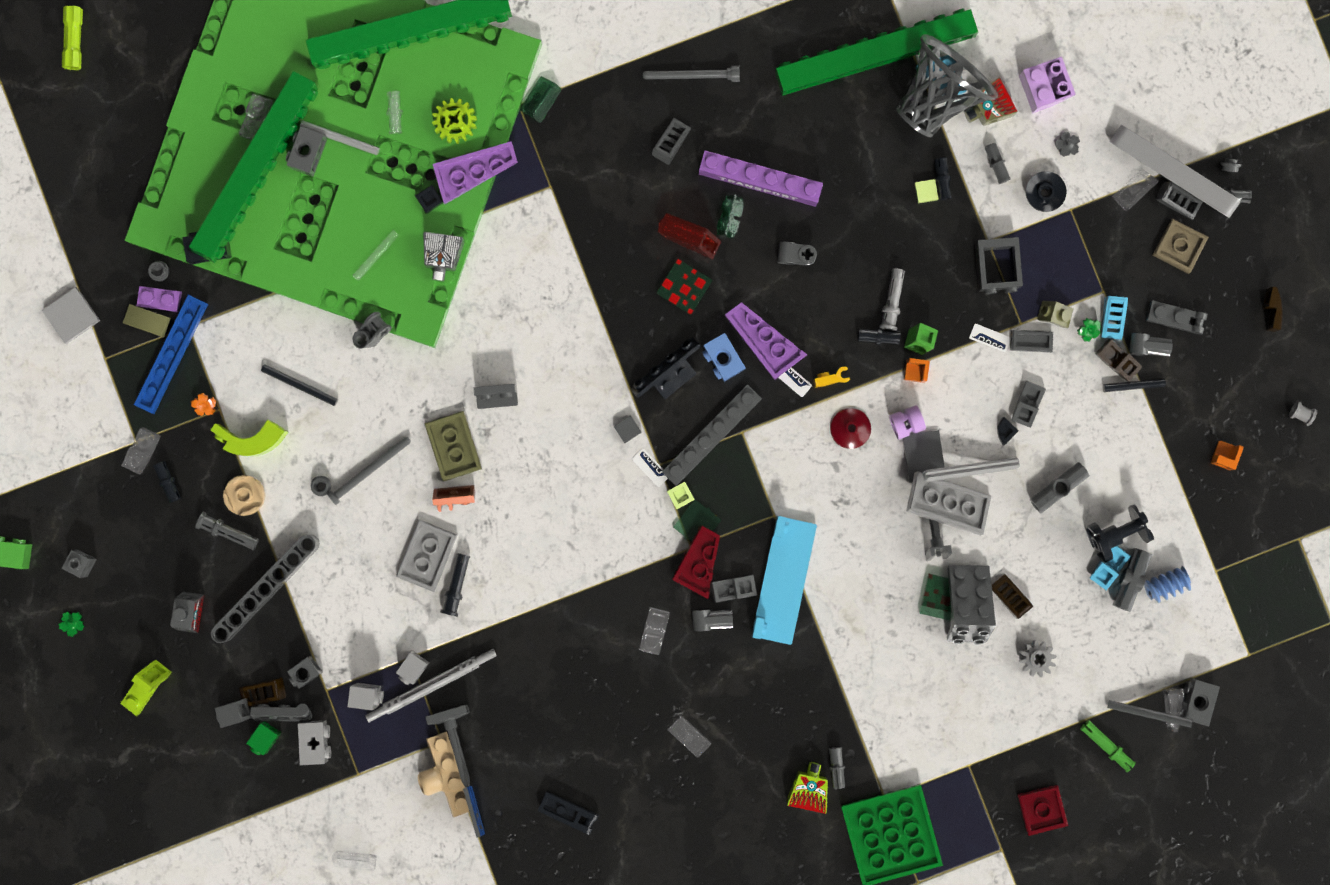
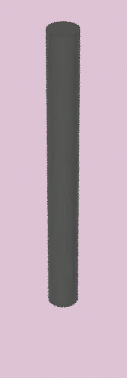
M1111 700L1108 702L1107 708L1192 727L1193 719Z

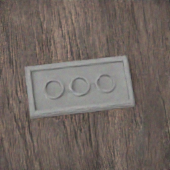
M917 471L914 473L906 511L981 536L985 530L991 495L945 480L926 482L924 481L923 473Z

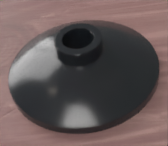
M1043 171L1030 178L1026 185L1025 193L1027 201L1034 209L1041 212H1051L1063 204L1067 189L1059 175ZM1046 190L1048 192V195L1043 196L1041 194V191Z

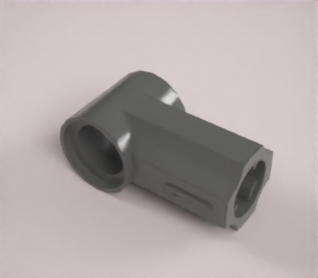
M1132 333L1129 354L1135 356L1154 355L1170 357L1173 347L1172 339Z
M692 610L693 631L733 628L732 610Z

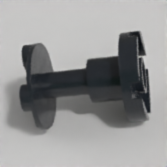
M1135 504L1128 507L1131 521L1120 527L1112 525L1101 530L1095 522L1086 526L1088 539L1092 547H1095L1099 552L1097 556L1103 563L1113 559L1112 548L1123 544V538L1136 532L1146 543L1154 540L1153 533L1146 526V523H1148L1147 516L1143 511L1139 512Z

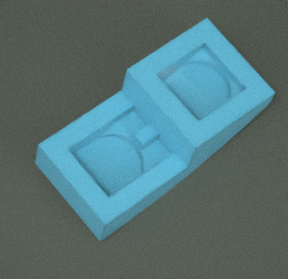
M1119 546L1111 549L1113 559L1106 563L1100 561L1089 577L1106 591L1119 576V571L1131 558V555Z

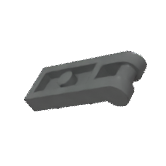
M1152 300L1150 301L1146 321L1202 335L1204 331L1203 322L1206 321L1208 314ZM1190 318L1196 319L1194 325L1189 324Z
M300 704L297 708H291L289 705H279L278 707L258 705V707H251L250 716L254 721H309L313 716L306 704Z

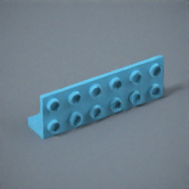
M777 516L752 630V638L792 644L816 533V524Z

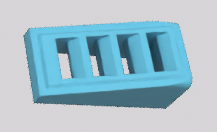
M1116 296L1104 298L1101 338L1122 340L1128 298ZM1111 303L1120 304V308L1111 307ZM1110 312H1119V316L1110 315ZM1109 320H1116L1118 324H1110L1108 322ZM1107 329H1118V332H1107Z

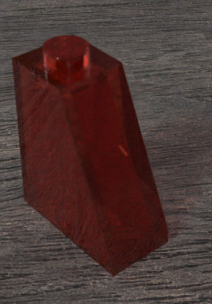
M667 213L659 223L657 232L663 237L713 260L721 241L707 228Z

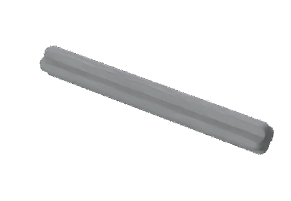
M1018 458L1001 459L924 471L923 476L924 481L929 482L1014 470L1020 467Z

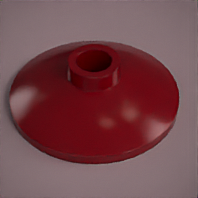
M847 408L841 410L834 416L831 422L830 431L832 438L839 446L846 449L861 447L867 442L871 434L869 418L858 409ZM850 424L855 426L854 432L848 430Z

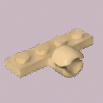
M447 732L427 738L434 766L418 774V783L424 795L428 796L443 791L452 817L469 812L463 790L465 786L461 781Z

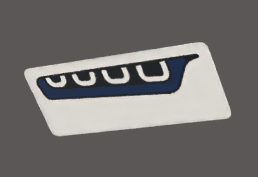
M974 324L969 337L972 340L1006 352L1011 340L1009 336L978 324Z
M792 367L778 377L801 397L812 387V384Z
M645 449L639 451L632 458L633 462L658 487L668 479L662 473L664 469Z

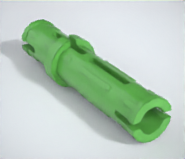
M1090 720L1085 722L1086 726L1082 725L1080 730L1088 735L1109 755L1108 757L1111 760H1115L1126 772L1131 770L1130 766L1132 768L1135 766L1136 762L1122 751L1123 748L1116 746Z

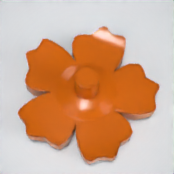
M201 393L198 394V398L191 401V406L195 408L197 415L203 416L204 413L212 415L215 412L216 400L214 397L208 399V395Z

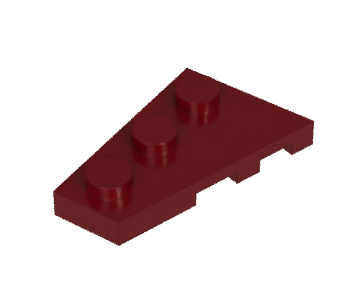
M701 525L672 580L708 599L720 535Z

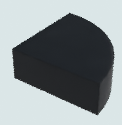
M1002 417L998 424L997 434L1000 442L1005 446L1019 430L1005 417Z

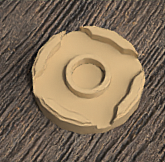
M236 476L225 487L223 493L224 503L231 512L237 515H252L259 511L264 504V487L259 480L252 476Z

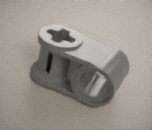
M779 242L777 263L807 266L815 262L817 251L813 246L792 242ZM807 250L813 255L809 260H805V256H802Z
M379 311L374 312L367 317L362 326L354 333L352 338L353 344L359 349L375 347L390 332L392 327L390 324L385 323Z

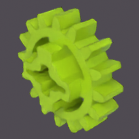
M450 98L449 104L442 101L444 106L442 108L437 106L436 108L439 112L433 113V117L437 119L432 121L433 126H438L435 129L436 134L441 133L440 138L442 140L447 137L448 143L455 139L456 143L459 144L460 138L467 141L466 135L473 136L471 129L477 128L473 123L477 121V117L471 116L475 113L474 109L468 110L469 103L466 102L462 105L461 99H458L457 103H455L453 98ZM466 114L468 116L467 125L464 123V118L466 117ZM442 117L446 121L444 128H442L441 124ZM451 119H458L459 122L457 124L452 123ZM455 131H461L460 133L452 134Z

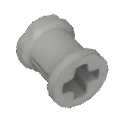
M1297 401L1291 408L1289 417L1292 419L1297 418L1305 422V425L1310 426L1316 418L1317 410L1314 408L1309 409Z

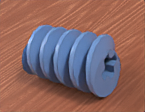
M1181 566V569L1175 568L1173 572L1167 571L1166 576L1160 574L1158 578L1152 577L1151 582L1145 580L1144 584L1145 591L1150 600L1155 599L1158 603H1161L1160 596L1168 600V593L1176 597L1175 590L1183 594V587L1191 591V581L1183 566Z

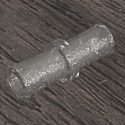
M388 91V110L386 115L389 116V134H397V132L401 134V115H403V110L400 109V91H392V93Z

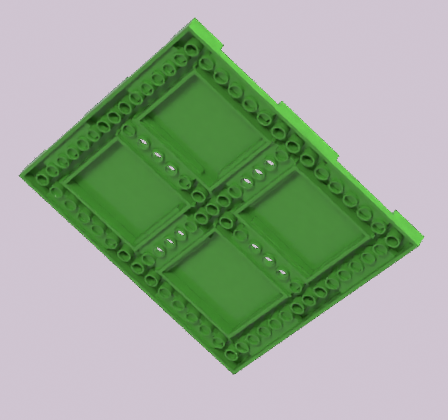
M214 0L197 49H193L166 124L168 129L142 202H138L125 241L188 263L186 262L182 237H188L189 233L199 231L292 72L295 71L315 82L318 89L316 99L313 102L310 101L307 107L306 116L303 119L300 118L297 123V131H299L303 120L379 147L378 155L327 138L313 177L290 169L286 165L287 153L289 150H292L294 145V135L290 136L286 142V150L277 157V164L274 170L269 171L267 174V181L262 189L259 188L254 204L247 208L244 221L241 224L238 223L235 229V236L229 242L232 258L217 260L215 263L205 262L193 265L362 324L368 316L379 311L385 323L390 324L392 327L389 333L436 348L496 175L449 203L441 204L428 214L424 211L415 195L433 185L442 199L437 178L432 181L426 179V173L430 170L434 171L433 164L508 142L542 42L539 39L504 27L501 29L492 25L483 28L475 26L469 28L464 33H457L456 31L449 33V36L445 38L433 37L425 43L414 42L410 43V46L399 49L395 47L384 54L376 52L370 54V57L365 59H358L357 57L350 59V62L346 64L334 63L330 64L329 68L318 69L311 63L306 39L425 9L434 5L428 4L425 0ZM360 62L368 64V68L364 72L357 70ZM354 81L361 82V87L357 91H353L350 88L351 83ZM450 98H453L455 103H457L458 99H461L462 105L468 102L470 105L468 110L473 108L475 111L471 116L477 117V121L473 122L477 128L471 129L473 136L467 134V141L460 138L459 144L456 143L455 139L448 143L447 137L442 140L440 138L441 133L436 134L435 132L438 126H433L432 121L437 120L433 117V113L439 112L436 107L440 106L442 108L444 106L442 101L449 104ZM238 105L245 106V112L242 115L235 113V108ZM261 111L264 113V118L262 121L257 122L254 120V115ZM466 114V117L464 118V123L467 125L468 116ZM442 117L441 124L442 128H444L446 121ZM451 119L452 123L457 124L459 122L458 119ZM455 131L452 134H457L461 131ZM303 147L301 155H307L310 148ZM395 157L398 159V164L396 167L391 168L387 165V162L390 158ZM410 164L417 165L416 173H407V166ZM313 195H319V204L312 205L310 198ZM306 214L313 215L314 220L311 224L303 222ZM424 232L460 236L465 239L456 271L446 270L444 282L432 280L433 269L427 268L424 265ZM299 233L307 235V240L304 243L297 242L296 237Z

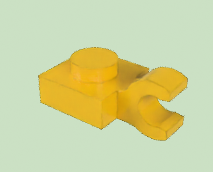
M841 367L833 375H830L829 372L817 374L818 378L813 380L815 388L838 382H848L850 377H841V372L848 370V368Z

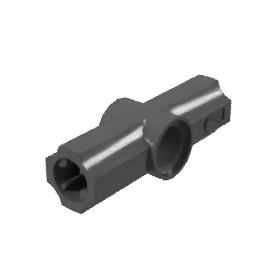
M1077 462L1030 499L1031 504L1040 514L1087 479L1090 476L1088 471L1080 462ZM1058 482H1061L1064 486L1062 493H1058L1055 489Z
M1134 548L1128 566L1120 576V587L1113 606L1131 612L1136 596L1145 584V573L1152 554Z

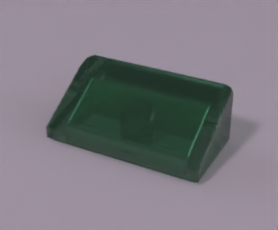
M541 76L519 110L541 123L560 94L561 88L556 83Z

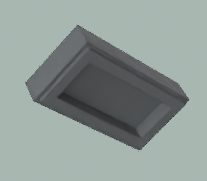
M1011 330V351L1052 353L1053 332Z

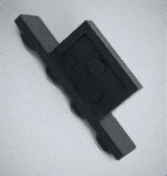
M694 338L684 341L680 348L668 354L659 365L652 367L647 375L635 381L630 390L639 398L654 386L664 399L668 398L696 375V372L686 359L698 350L701 345Z

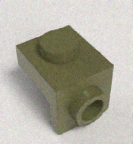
M1042 301L1038 320L1050 322L1062 328H1069L1074 308L1056 301Z

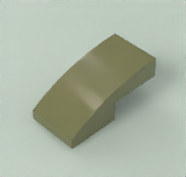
M129 304L123 324L164 337L171 318Z

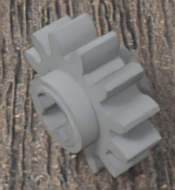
M1035 640L1032 642V647L1025 644L1027 651H1020L1024 659H1020L1019 662L1026 664L1022 670L1028 671L1030 669V676H1034L1037 672L1039 677H1043V671L1050 674L1051 671L1048 667L1056 666L1055 663L1051 662V659L1057 657L1054 654H1050L1053 647L1045 648L1046 642L1044 641L1038 646V642ZM1035 655H1041L1039 658L1040 663L1034 662L1036 660Z

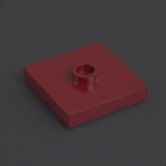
M1057 784L1017 794L1028 836L1068 826Z

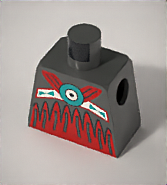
M182 592L175 597L170 626L179 631L198 633L204 594Z

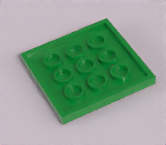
M920 784L841 805L862 885H874L943 866Z

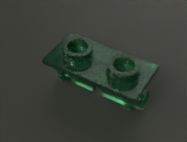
M729 195L724 199L722 203V216L717 223L718 236L726 235L728 238H734V235H737L740 221L733 218L734 216L741 217L745 204L743 203V198L736 197L737 195Z

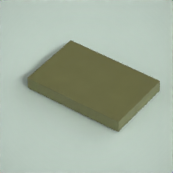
M464 411L424 423L443 482L482 470Z

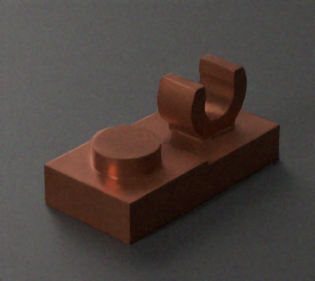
M475 486L434 489L433 506L437 505L438 511L442 512V505L445 504L452 511L453 504L467 505L475 503Z

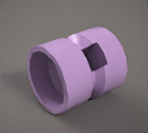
M917 405L905 409L904 413L899 411L889 415L891 426L898 440L910 436V432L915 434L926 429L924 419Z

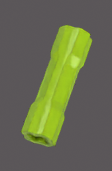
M78 6L63 7L64 49L62 51V67L67 70L81 69L82 54L80 52L83 9Z

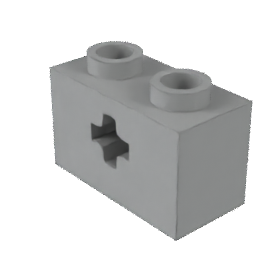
M356 683L350 686L347 707L374 710L380 703L382 704L384 691H381L380 685Z
M327 720L302 721L298 723L300 765L325 764L328 762V758H331V746H328L327 738L330 737V726L327 725ZM313 739L319 741L316 747L315 744L311 743Z

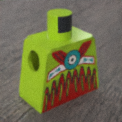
M809 762L807 773H797L786 801L787 806L826 814L828 780L826 777L819 776L821 764Z

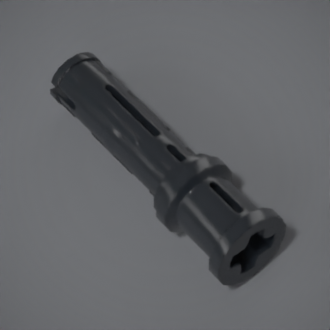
M459 553L457 554L449 591H446L444 594L446 597L444 607L440 610V613L458 617L457 609L459 602L463 598L460 593L470 556L464 555L463 559V554Z

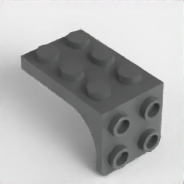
M949 565L947 571L951 602V625L947 641L954 644H962L964 642H973L977 645L983 644L988 641L996 626L990 566Z

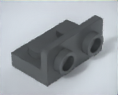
M516 384L473 387L478 409L518 405Z

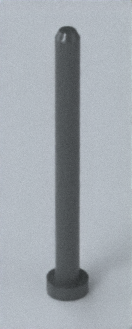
M404 437L334 493L330 491L327 494L328 497L337 505L343 495L409 445L411 442L409 437Z

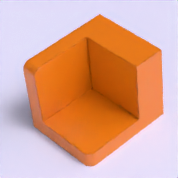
M914 358L907 359L904 380L920 383L927 382L930 361Z
M1218 441L1211 464L1227 470H1236L1244 447Z

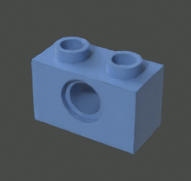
M725 333L703 346L705 350L702 353L707 362L712 361L715 366L712 370L718 380L722 378L725 382L746 369ZM721 353L728 356V362L725 364H720L717 361V356Z

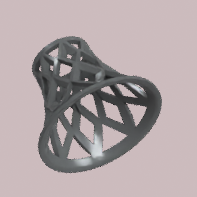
M923 34L920 38L921 49L918 68L906 96L896 106V111L911 127L931 138L952 117L969 107L987 100H996L998 93L990 81L962 55L937 38ZM940 50L957 62L949 66L944 64L940 60ZM933 61L935 62V71H934V72H933ZM929 65V77L925 80L926 69ZM963 67L979 82L969 84L962 79ZM948 83L947 87L940 90L942 84ZM929 87L928 96L922 98L923 91ZM959 91H970V93L958 95ZM946 102L944 106L935 109L936 105ZM907 112L913 115L912 120L906 115ZM922 123L925 129L918 126V124Z

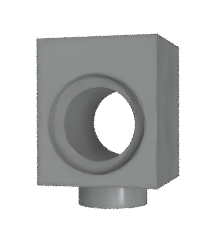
M412 651L396 673L400 675L399 679L407 685L410 683L415 684L430 662Z

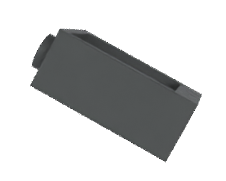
M1019 237L978 240L975 242L978 291H984L985 294H996L997 290H1005V293L1017 292V289L1023 286ZM1012 249L1015 281L987 284L984 251Z

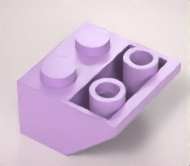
M1062 56L1024 69L1019 75L1032 114L1050 108L1076 95Z

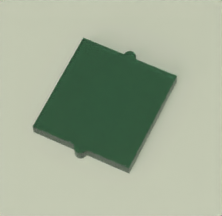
M694 500L673 528L685 536V540L692 542L701 525L713 531L721 519L713 514L710 508H706L697 500Z

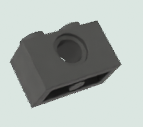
M300 126L299 131H296L293 137V148L287 153L286 165L290 169L314 177L327 141L326 136ZM303 147L310 148L307 155H301Z
M1190 678V681L1186 683L1184 693L1186 694L1184 702L1182 701L1179 706L1180 717L1193 719V722L1209 727L1220 686ZM1200 696L1201 704L1195 707L1194 699Z

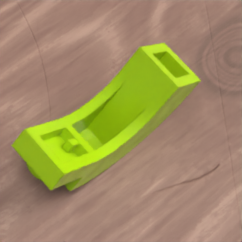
M267 420L255 436L246 439L239 438L220 424H214L211 429L215 433L214 437L222 443L227 441L223 447L224 450L232 454L251 457L272 451L289 433L271 420Z

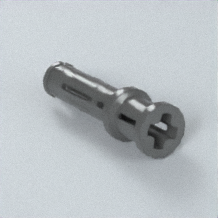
M204 511L196 523V529L201 528L211 532L212 536L220 535L253 551L259 542V538L224 524L222 519L212 518Z

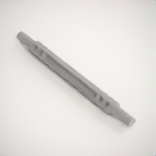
M491 649L476 658L473 656L383 703L382 707L365 715L367 721L371 722L386 713L389 715L479 668L480 664L497 656L495 650Z

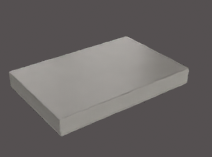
M419 520L396 577L435 592L458 535Z

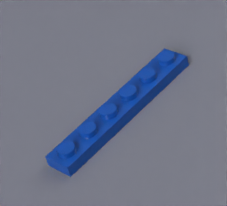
M190 295L187 296L134 403L135 406L155 414L208 306L207 303Z

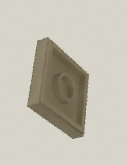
M1172 218L1152 256L1189 274L1209 237Z

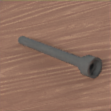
M740 65L731 66L727 70L645 71L642 76L644 79L727 78V80H732V82H740Z

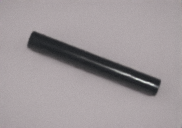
M1165 379L1103 384V392L1165 387L1166 381Z

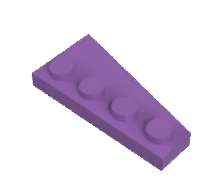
M511 141L433 164L444 204L449 203L513 166L518 161Z
M742 302L725 314L726 318L774 380L807 356L805 352L782 336Z

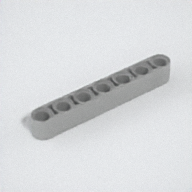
M1120 125L1110 140V143L1228 218L1231 217L1241 202L1234 195L1123 125Z

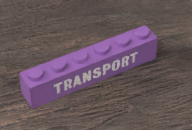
M704 151L699 169V175L814 207L817 206L823 186L821 182L709 151Z

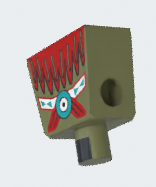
M1000 78L991 83L998 93L996 100H987L972 106L973 108L964 112L969 123L979 118L982 125L986 126L1011 118L1018 112Z

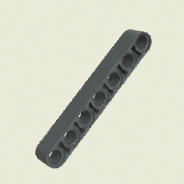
M303 535L213 627L211 631L212 639L216 643L230 641L317 551L320 544L318 538L314 535ZM307 538L313 542V547L310 550L304 546V541ZM293 553L297 554L299 558L295 565L290 562V556ZM278 568L284 571L282 579L276 577L275 573ZM264 583L270 586L268 594H264L261 590ZM249 598L255 600L256 604L253 609L247 606ZM235 613H238L241 616V622L239 624H236L233 621V615ZM220 628H224L227 632L225 639L219 636Z

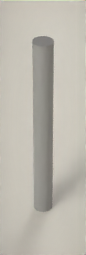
M303 120L300 124L301 127L324 134L329 139L371 154L378 155L380 151L379 147Z

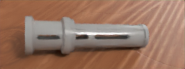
M892 269L886 306L882 308V324L879 325V328H882V330L897 331L896 321L897 316L900 314L898 306L905 270Z

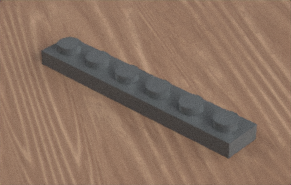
M747 384L662 473L677 486L762 398Z

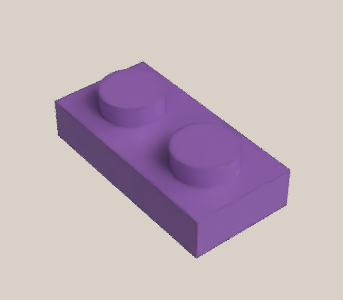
M139 286L137 307L179 312L182 292Z

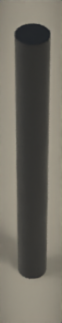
M264 364L261 372L332 406H335L338 402L337 398Z

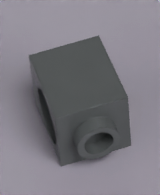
M71 550L62 569L79 578L88 577L97 559L81 550Z
M312 656L307 657L287 671L290 675L288 676L289 681L293 686H298V688L305 686L323 673ZM301 668H305L308 671L306 679L301 678L299 675Z
M246 698L215 708L216 719L219 722L220 728L252 718Z

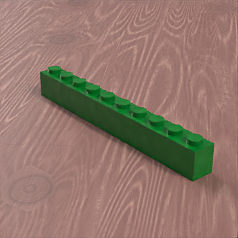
M455 0L306 39V44L312 65L318 69H326L330 67V64H346L353 58L365 59L370 57L372 53L384 54L389 52L391 48L398 47L402 49L410 46V43L428 42L433 37L445 38L452 32L464 33L471 27L483 28L488 26L490 22H505L512 17L508 0Z
M962 8L954 11L953 15L950 16L942 14L936 16L930 22L922 20L910 28L902 26L890 34H887V32L877 34L874 39L868 40V38H863L851 46L843 44L838 46L837 50L831 52L823 50L817 53L818 56L811 58L810 56H803L795 63H790V61L781 63L776 68L775 74L782 96L919 55L921 49L920 38L923 34L933 36L947 45L975 38L978 34V29L972 10L965 11Z
M295 71L292 72L191 242L189 248L194 253L213 263L217 259L220 260L225 252L224 247L228 241L230 242L234 238L238 223L241 224L244 221L247 208L254 204L256 193L259 188L262 189L264 187L269 171L274 170L277 164V157L286 150L287 140L297 131V123L300 118L303 119L306 116L310 101L313 102L316 99L318 89L315 82Z

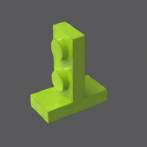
M154 660L132 679L134 684L120 704L134 715H139L158 686L172 672L157 660Z

